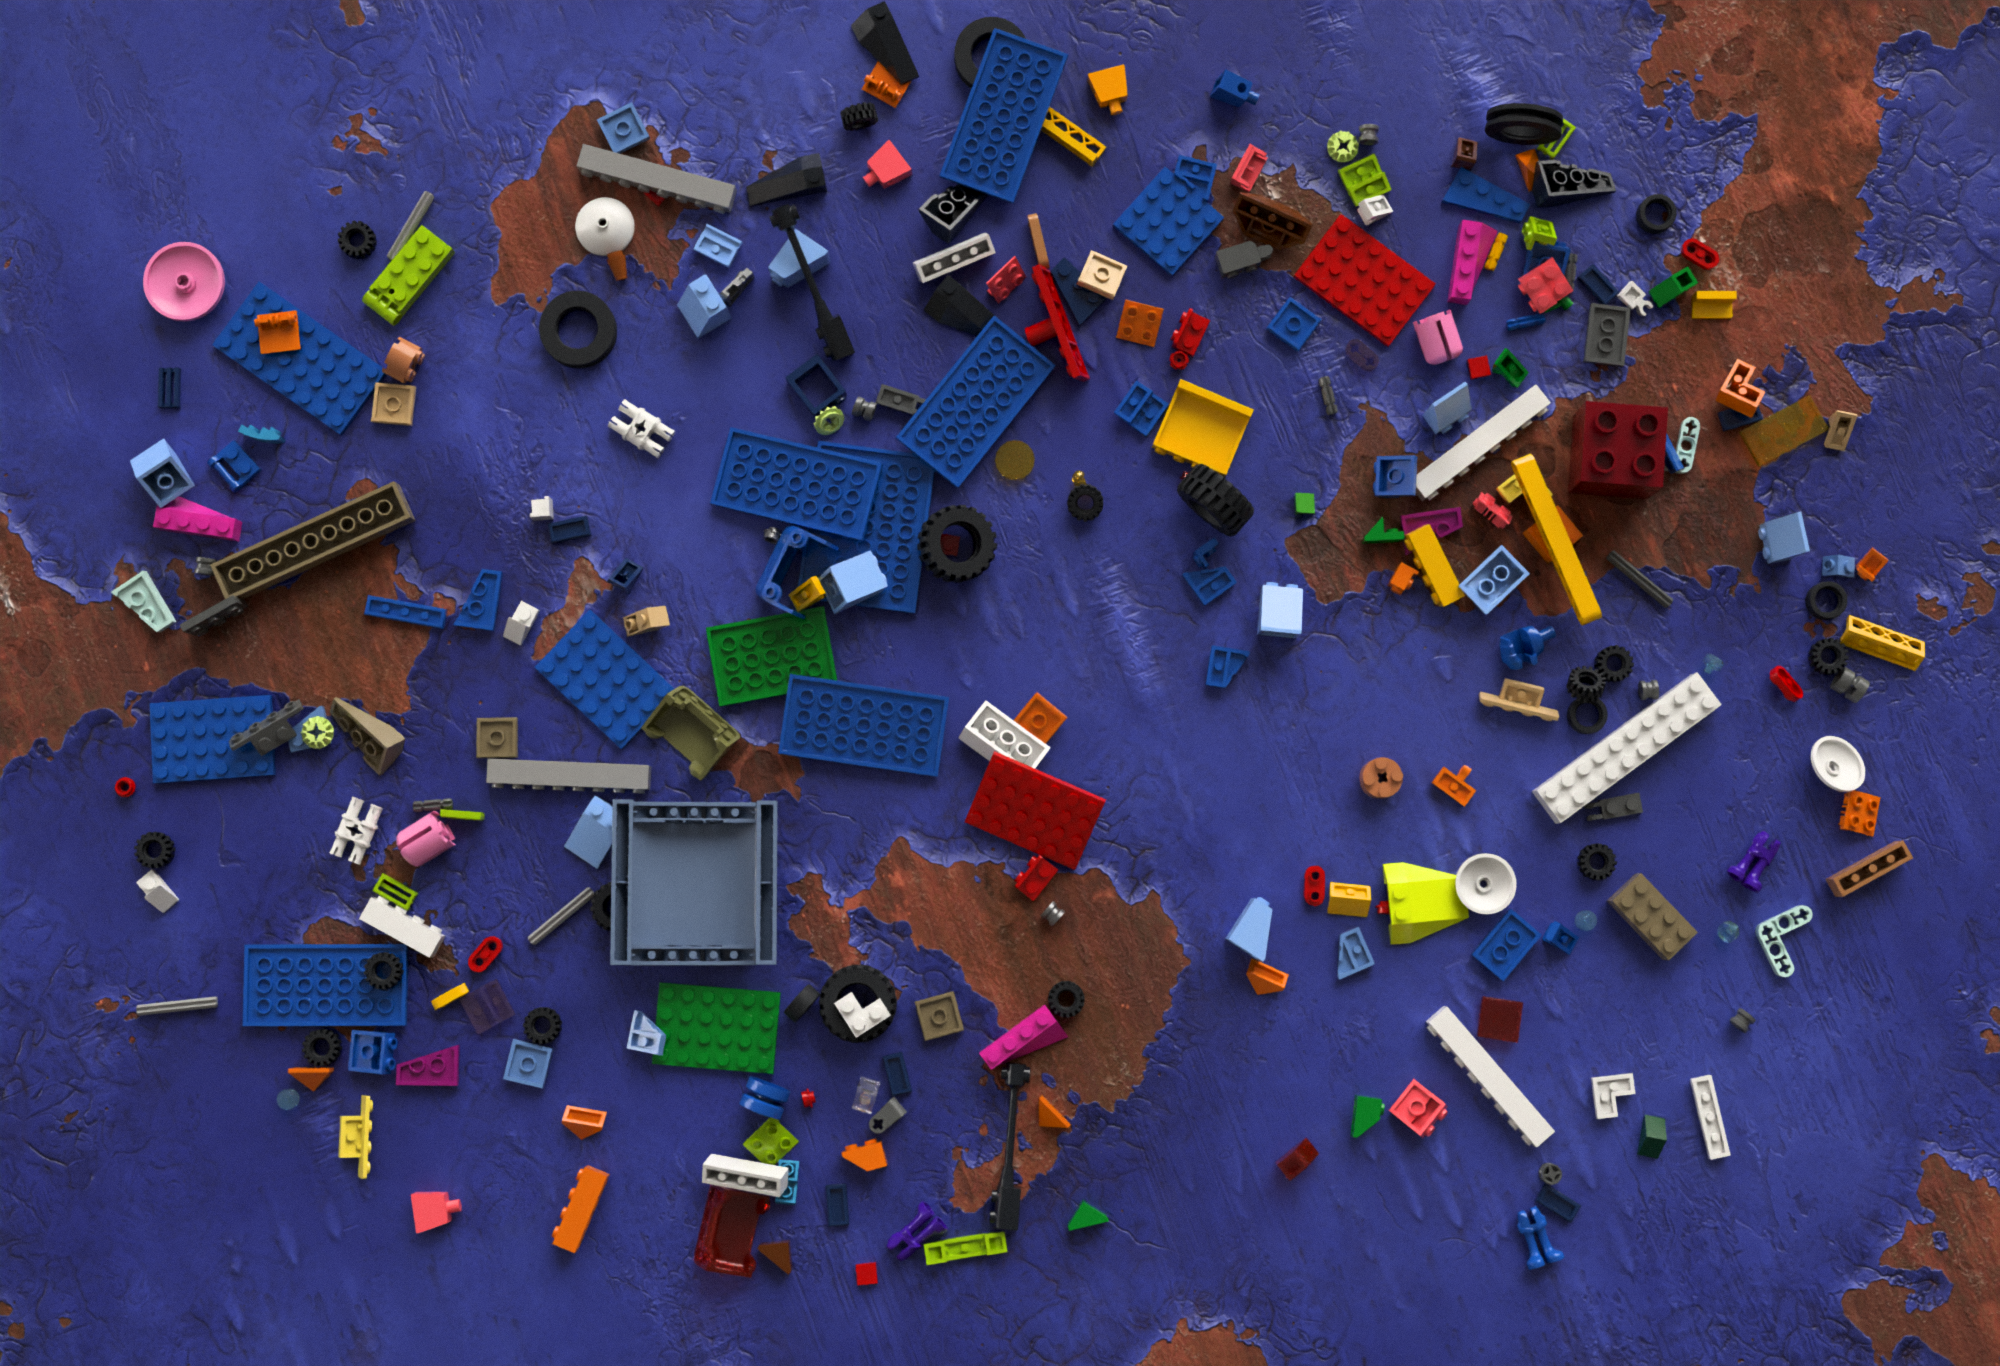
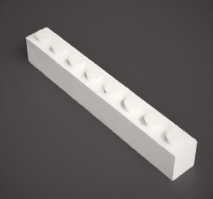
M1534 385L1418 473L1416 477L1417 496L1421 501L1426 498L1430 501L1439 494L1437 490L1440 487L1447 488L1454 482L1452 478L1458 474L1461 477L1470 470L1469 465L1473 462L1477 465L1486 458L1484 456L1485 453L1489 450L1493 453L1501 447L1500 442L1506 439L1509 441L1517 434L1515 431L1518 428L1525 429L1532 423L1531 418L1535 415L1539 418L1548 411L1546 407L1551 402L1539 387Z
M1447 1006L1440 1008L1426 1021L1429 1025L1427 1027L1428 1031L1434 1037L1438 1036L1442 1040L1440 1044L1447 1052L1451 1051L1456 1056L1454 1061L1461 1068L1465 1067L1469 1071L1467 1076L1473 1083L1476 1084L1478 1082L1481 1085L1482 1089L1480 1091L1487 1099L1492 1098L1496 1103L1494 1107L1501 1115L1506 1114L1509 1118L1507 1121L1515 1131L1519 1129L1523 1134L1521 1136L1522 1140L1528 1146L1532 1144V1146L1538 1147L1555 1132Z

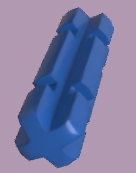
M1537 313L1535 316L1528 315L1519 317L1516 320L1515 318L1506 321L1508 331H1512L1517 328L1531 327L1535 324H1544L1546 319L1544 313Z

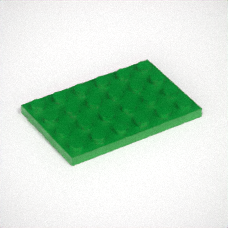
M825 607L799 611V613L806 616L805 619L790 613L707 627L706 633L719 706L787 695L790 674L837 680Z
M659 982L656 1026L666 1034L663 1056L653 1054L652 1064L774 1074L781 992Z

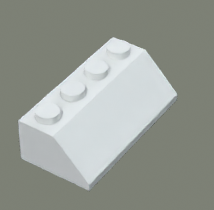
M987 701L982 704L958 737L989 761L995 751L1032 768L1038 766L1050 749L1049 746Z

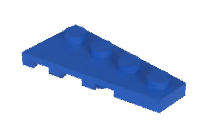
M1463 167L1460 168L1441 202L1454 204L1464 209L1476 210L1482 214L1495 215L1497 218L1516 223L1522 221L1530 206L1529 203Z

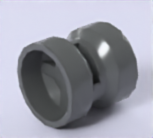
M858 396L851 415L856 417L862 416L864 420L870 422L876 411L877 403L872 401L866 402L864 398Z

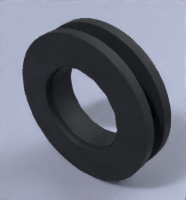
M984 17L973 21L960 33L955 44V66L959 77L970 89H972L979 70L972 61L974 47L980 41L991 38L994 28L1025 38L1022 31L1014 23L999 17Z
M1511 103L1498 105L1487 111L1485 133L1495 140L1519 145H1541L1555 142L1561 138L1562 129L1560 126L1563 124V115L1552 108L1536 104Z
M569 291L558 295L545 307L539 322V334L543 346L557 362L567 367L580 369L594 366L609 355L616 342L617 325L613 313L601 298L585 291ZM574 311H586L592 314L598 324V332L594 341L587 347L580 349L564 345L559 337V325L562 319Z

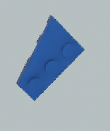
M488 569L480 571L459 617L453 624L454 626L494 631L503 577L502 571Z

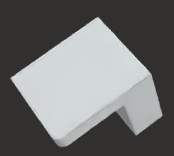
M545 496V499L531 500L532 513H530V518L532 520L554 519L553 500L549 496Z

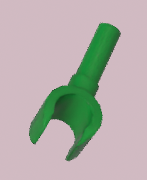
M1564 297L1557 304L1547 309L1545 313L1555 310L1560 306L1567 310L1572 306L1573 302L1569 297Z

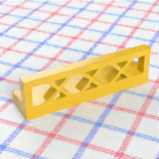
M1050 107L1048 112L1051 114V120L1045 118L1041 131L1093 167L1105 151L1106 146ZM1063 122L1066 124L1067 131L1064 132L1054 123ZM1079 133L1082 136L1083 143L1078 142L1070 134ZM1095 145L1100 150L1095 154L1086 146Z
M1851 615L1847 617L1846 630L1840 637V644L1844 643L1847 647L1916 671L1925 658V642ZM1853 624L1858 625L1861 629L1854 627Z

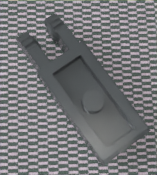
M882 384L875 403L913 416L917 412V404L922 405L926 399Z
M1639 793L1602 799L1584 806L1585 809H1592L1597 806L1600 808L1601 814L1589 815L1587 821L1605 820L1643 812Z

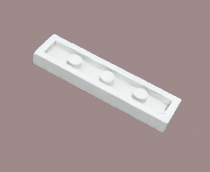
M1712 1075L1691 1078L1690 1083L1708 1159L1712 1160L1730 1156Z

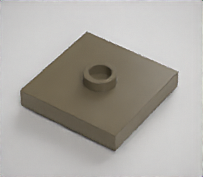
M477 718L476 758H518V718Z
M954 991L915 1001L925 1041L964 1031Z

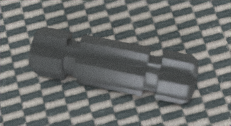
M1570 253L1564 276L1574 290L1573 282L1575 281L1577 267L1575 264L1577 263L1578 256L1577 254Z
M1330 377L1319 378V385L1322 387L1321 393L1324 404L1327 406V415H1334L1338 412L1337 405L1334 404L1336 401L1332 386H1330Z
M451 798L413 802L414 812H423V810L437 811L442 808L445 810L453 809V800Z

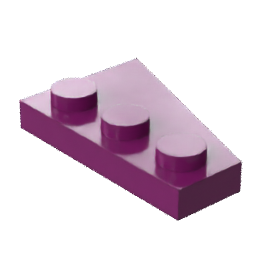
M1460 507L1400 515L1401 528L1404 531V535L1423 525L1430 524L1436 538L1439 539L1463 527ZM1404 542L1405 555H1408L1412 553V551H1409L1407 549Z
M460 1044L397 1064L396 1085L458 1086Z

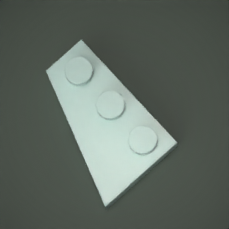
M147 571L140 572L111 592L125 602L124 604L127 607L133 609L156 632H162L176 622Z

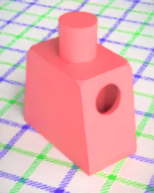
M888 140L867 161V166L871 172L862 178L868 187H871L878 181L883 188H887L911 176L912 169L892 142Z
M415 1192L411 1194L416 1234L452 1221L451 1213L462 1211L460 1199L449 1201L448 1192Z

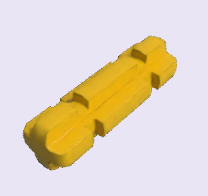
M1498 233L1488 256L1489 259L1485 263V269L1494 271L1508 239L1506 234Z

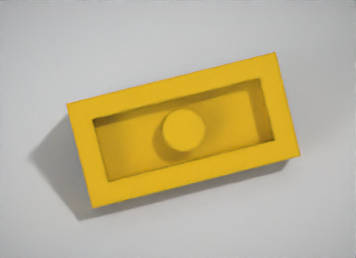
M1696 291L1692 295V318L1731 319L1733 317L1732 302L1737 299V291Z
M1330 882L1327 913L1358 917L1368 916L1371 903L1370 886Z

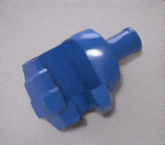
M1526 626L1500 636L1499 648L1503 663H1506L1513 670L1523 668V662H1529L1531 666L1537 665L1538 656L1544 651L1543 642L1556 637L1554 628L1548 626L1537 631L1533 626Z

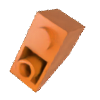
M876 1138L864 1141L865 1145L857 1147V1144L845 1146V1150L841 1152L842 1157L866 1171L888 1165L882 1140L877 1141Z

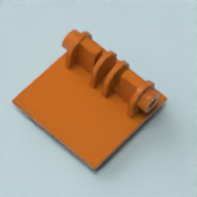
M878 61L871 74L866 75L862 90L896 108L911 81L901 85Z
M1125 299L1116 338L1154 347L1164 309Z
M297 310L257 315V319L254 322L259 331L261 354L301 350Z
M1856 790L1844 793L1843 804L1846 805H1842V808H1845L1846 811H1841V814H1845V816L1840 818V823L1838 824L1840 825V830H1850L1873 837L1881 797Z

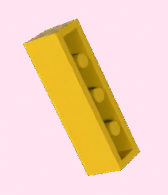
M1430 524L1423 525L1404 535L1407 549L1412 551L1415 556L1413 561L1418 569L1421 568L1424 574L1422 576L1423 582L1427 587L1430 586L1433 602L1440 607H1445L1464 597L1463 591L1458 587L1460 584Z

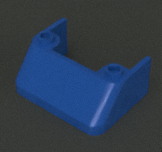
M790 525L783 530L757 583L756 594L764 601L792 615L805 619V615L779 603L782 597L780 585L797 550L804 548L810 538L838 551L839 547L801 528Z

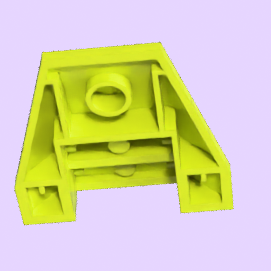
M1403 862L1382 864L1384 884H1387L1391 922V924H1388L1390 945L1412 943L1469 918L1468 908L1463 905L1456 893V875Z

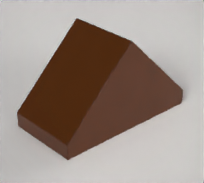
M1458 137L1451 167L1458 169L1463 167L1471 171L1477 159L1478 142Z
M790 1240L764 1242L758 1246L757 1249L785 1273L790 1274L793 1269Z

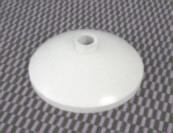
M602 197L594 199L583 206L576 218L575 230L578 240L586 250L595 255L607 256L609 253L624 250L630 244L635 231V223L630 210L625 204L613 198ZM602 220L606 221V224L604 226L600 225V222Z
M1825 736L1815 742L1811 749V763L1816 775L1824 784L1840 792H1851L1861 786L1865 778L1864 763L1857 750L1850 743L1835 736Z
M1477 854L1468 858L1460 866L1456 874L1455 888L1460 901L1468 909L1479 914H1493L1503 910L1510 904L1516 892L1517 883L1513 869L1504 859L1494 854ZM1482 880L1486 882V887L1484 888L1480 886Z

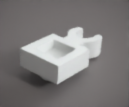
M1630 281L1617 295L1628 308L1634 309L1636 307V312L1640 316H1646V313L1643 311L1644 305L1648 309L1653 308L1651 302L1643 300L1646 294L1633 281Z

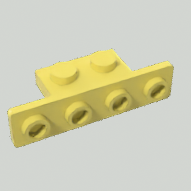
M361 1095L360 1116H340L338 1157H359L358 1177L361 1179H367V1174L370 1173L368 1153L371 1152V1141H368L369 1133L372 1131V1121L369 1120V1113L373 1110V1101L367 1095Z

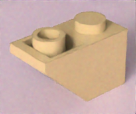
M666 606L645 608L623 617L627 637L656 631L670 625Z

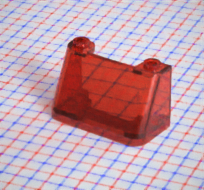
M711 1185L694 1252L695 1264L705 1271L751 1278L752 1272L756 1268V1260L750 1254L759 1214L764 1215L770 1208V1196Z

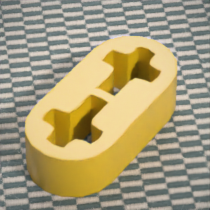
M463 983L433 999L431 1003L436 1011L469 993L466 984Z

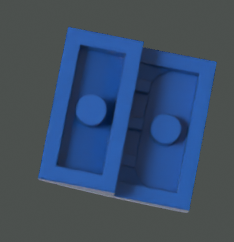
M1136 380L1114 411V414L1147 438L1169 407V403L1153 394L1152 390Z

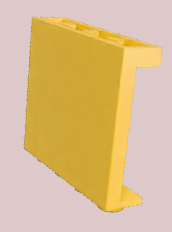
M1180 379L1152 448L1160 455L1165 456L1169 454L1173 456V460L1179 463L1188 462L1192 464V468L1198 464L1206 465L1225 478L1254 409Z

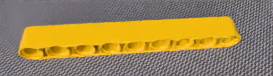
M1528 454L1511 461L1513 472L1578 621L1581 625H1586L1602 618L1600 607L1533 455Z

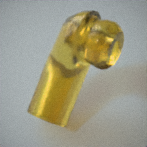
M1077 470L1073 474L1072 481L1075 487L1080 486V484L1087 485L1083 471Z

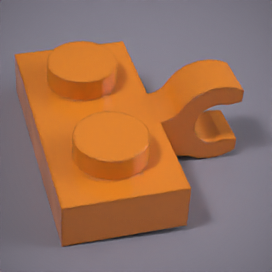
M1466 765L1462 766L1457 775L1442 767L1431 782L1463 807L1466 806L1476 792L1474 788L1464 782L1472 770Z

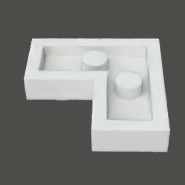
M852 992L834 1003L856 1038L891 1016L880 998L862 1009Z
M1633 1073L1591 1078L1596 1119L1618 1117L1615 1096L1635 1094Z

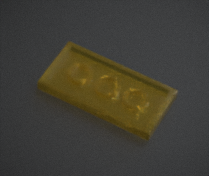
M1811 395L1739 433L1759 467L1828 431L1829 428Z

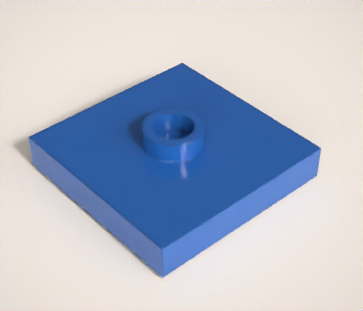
M1289 297L1266 330L1298 352L1322 319Z

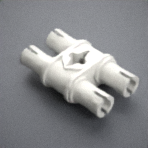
M625 399L622 404L627 408L620 405L618 410L633 418L632 423L627 425L614 416L611 420L617 425L609 422L608 427L621 434L623 440L631 442L639 450H646L656 458H659L661 454L655 449L663 453L665 448L650 439L651 435L656 433L669 442L672 438L666 432L674 436L675 430L661 423L659 417H654L646 412L644 408H637ZM639 426H641V427L644 426V428H645L646 430H645L644 432H643V431H640V432H639V430H638L637 428H638Z
M352 796L348 810L342 814L341 823L338 830L335 831L336 839L329 853L342 858L347 842L352 840L355 846L348 861L360 865L366 848L371 847L370 843L375 830L378 829L376 824L383 808L371 804L366 819L360 821L357 817L364 800ZM350 827H358V830L363 834H355Z

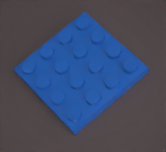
M1164 167L1114 222L1113 227L1173 277L1224 220V217L1167 167Z

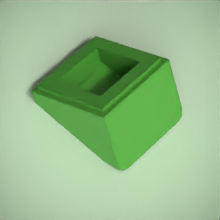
M1294 494L1295 515L1315 514L1314 494Z

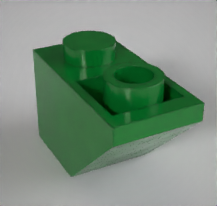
M1687 266L1648 292L1657 307L1660 308L1692 289L1698 282Z

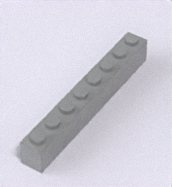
M586 144L582 146L577 163V168L583 176L600 177V180L611 183V181L619 182V185L626 188L634 186L644 193H649V190H651L660 197H674L678 202H692L695 206L704 209L707 206L721 214L725 212L731 213L737 192L735 185Z
M488 759L486 783L492 784V788H504V784L512 785L514 789H524V785H532V789L544 790L545 786H552V790L564 791L565 787H573L572 791H585V788H593L592 792H605V788L613 789L614 793H625V789H632L633 793L645 794V790H650L652 766Z

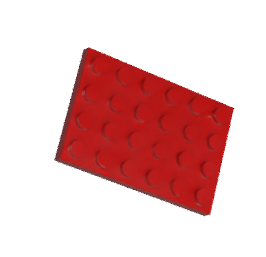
M1342 214L1339 215L1293 276L1387 347H1389L1436 285V283Z
M994 751L964 822L1075 870L1106 799Z

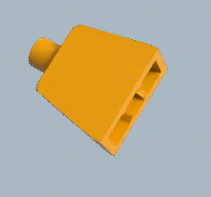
M1124 64L1089 73L1087 81L1099 107L1109 106L1111 115L1122 113L1120 103L1127 101Z

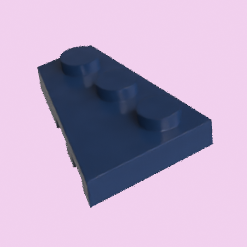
M1065 257L1051 270L1053 279L1080 327L1106 301L1107 297L1077 285L1081 272Z

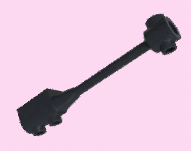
M786 204L772 210V216H769L773 228L778 227L780 231L787 233L815 301L814 305L818 320V328L815 330L819 340L824 339L826 346L823 347L826 357H831L832 361L855 353L840 315L832 316L825 301L822 299L799 244L794 227L797 224V220H800V216L795 205L790 206V204Z
M1006 1063V1067H1002L1001 1079H1005V1084L1010 1087L1005 1163L996 1190H992L991 1202H995V1211H990V1223H994L993 1227L997 1229L1018 1230L1021 1187L1014 1186V1167L1012 1165L1018 1089L1024 1086L1025 1083H1029L1030 1067H1026V1064Z

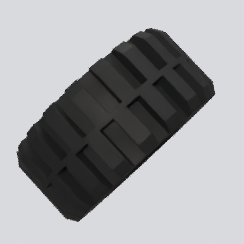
M1195 465L1177 487V492L1182 497L1181 499L1205 522L1226 536H1235L1253 516L1254 508L1247 498L1232 483L1206 465Z
M951 505L938 510L923 523L922 531L918 534L920 543L917 544V550L921 551L919 558L921 562H925L926 570L932 571L933 576L937 579L942 578L945 582L952 581L954 583L968 581L980 576L983 571L990 567L989 563L994 560L995 554L993 552L997 549V543H994V538H997L996 532H992L990 528L993 526L992 523L985 520L986 516L982 512L977 513L976 508H967L966 505ZM953 525L966 529L973 539L974 548L971 557L960 563L948 559L943 553L940 544L943 531Z
M867 965L844 967L830 976L821 989L819 998L820 1016L825 1027L827 1026L830 1032L841 1040L851 1043L868 1042L879 1037L891 1025L897 1010L895 989L887 976L878 969ZM861 984L869 987L874 992L877 1000L879 998L882 1000L891 1016L856 1038L834 1003L840 999L842 992L847 987Z

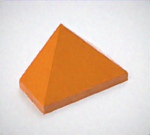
M1535 148L1515 155L1528 192L1532 191L1535 165L1539 161Z
M1253 958L1250 960L1246 972L1257 995L1283 991L1288 979V974Z
M293 1067L288 1069L290 1075L313 1092L334 1072V1067Z
M1041 1094L1039 1096V1126L1068 1128L1071 1124Z
M567 1105L562 1124L582 1140L602 1130L607 1112Z

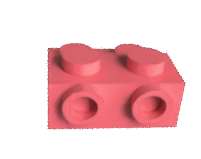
M1553 257L1518 279L1521 283L1518 285V288L1523 295L1528 294L1531 299L1528 302L1534 312L1538 310L1540 314L1574 291Z
M1413 1079L1389 1109V1112L1421 1138H1424L1425 1135L1429 1137L1434 1132L1435 1127L1433 1125L1438 1119L1442 1121L1448 1113L1446 1110L1448 1106Z

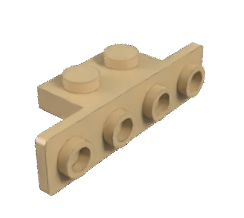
M1505 678L1499 696L1485 692L1479 693L1480 702L1488 707L1498 706L1508 712H1513L1514 710L1529 717L1533 715L1539 716L1546 721H1558L1559 719L1557 710L1540 706L1545 691L1544 687Z

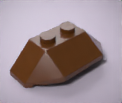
M1240 192L1232 210L1244 235L1278 250L1305 243L1313 226L1298 211L1258 194Z

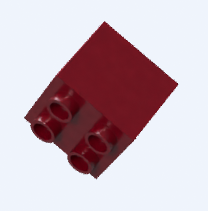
M1586 401L1573 415L1568 493L1649 499L1662 489L1668 407Z

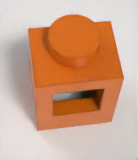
M1401 562L1387 586L1391 587L1390 590L1401 595L1405 589L1409 590L1414 581L1411 577L1417 576L1419 571Z

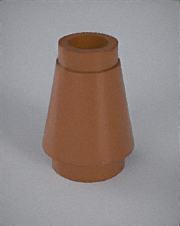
M622 250L607 254L608 259L606 261L616 281L627 279L626 256L623 255Z

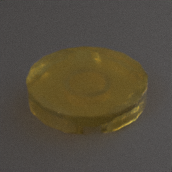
M1008 441L1000 446L996 453L995 463L997 470L1009 480L1024 479L1034 468V453L1029 445L1022 441Z

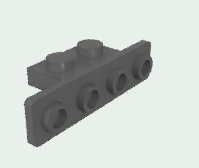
M300 699L287 703L278 712L270 713L265 720L253 723L243 733L239 732L233 735L231 740H229L231 750L234 751L251 741L259 754L263 756L297 736L287 719L304 709Z

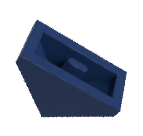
M625 558L608 578L607 582L629 594L643 567Z

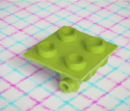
M771 1117L746 1139L743 1146L762 1163L775 1165L799 1141L779 1123L778 1119Z

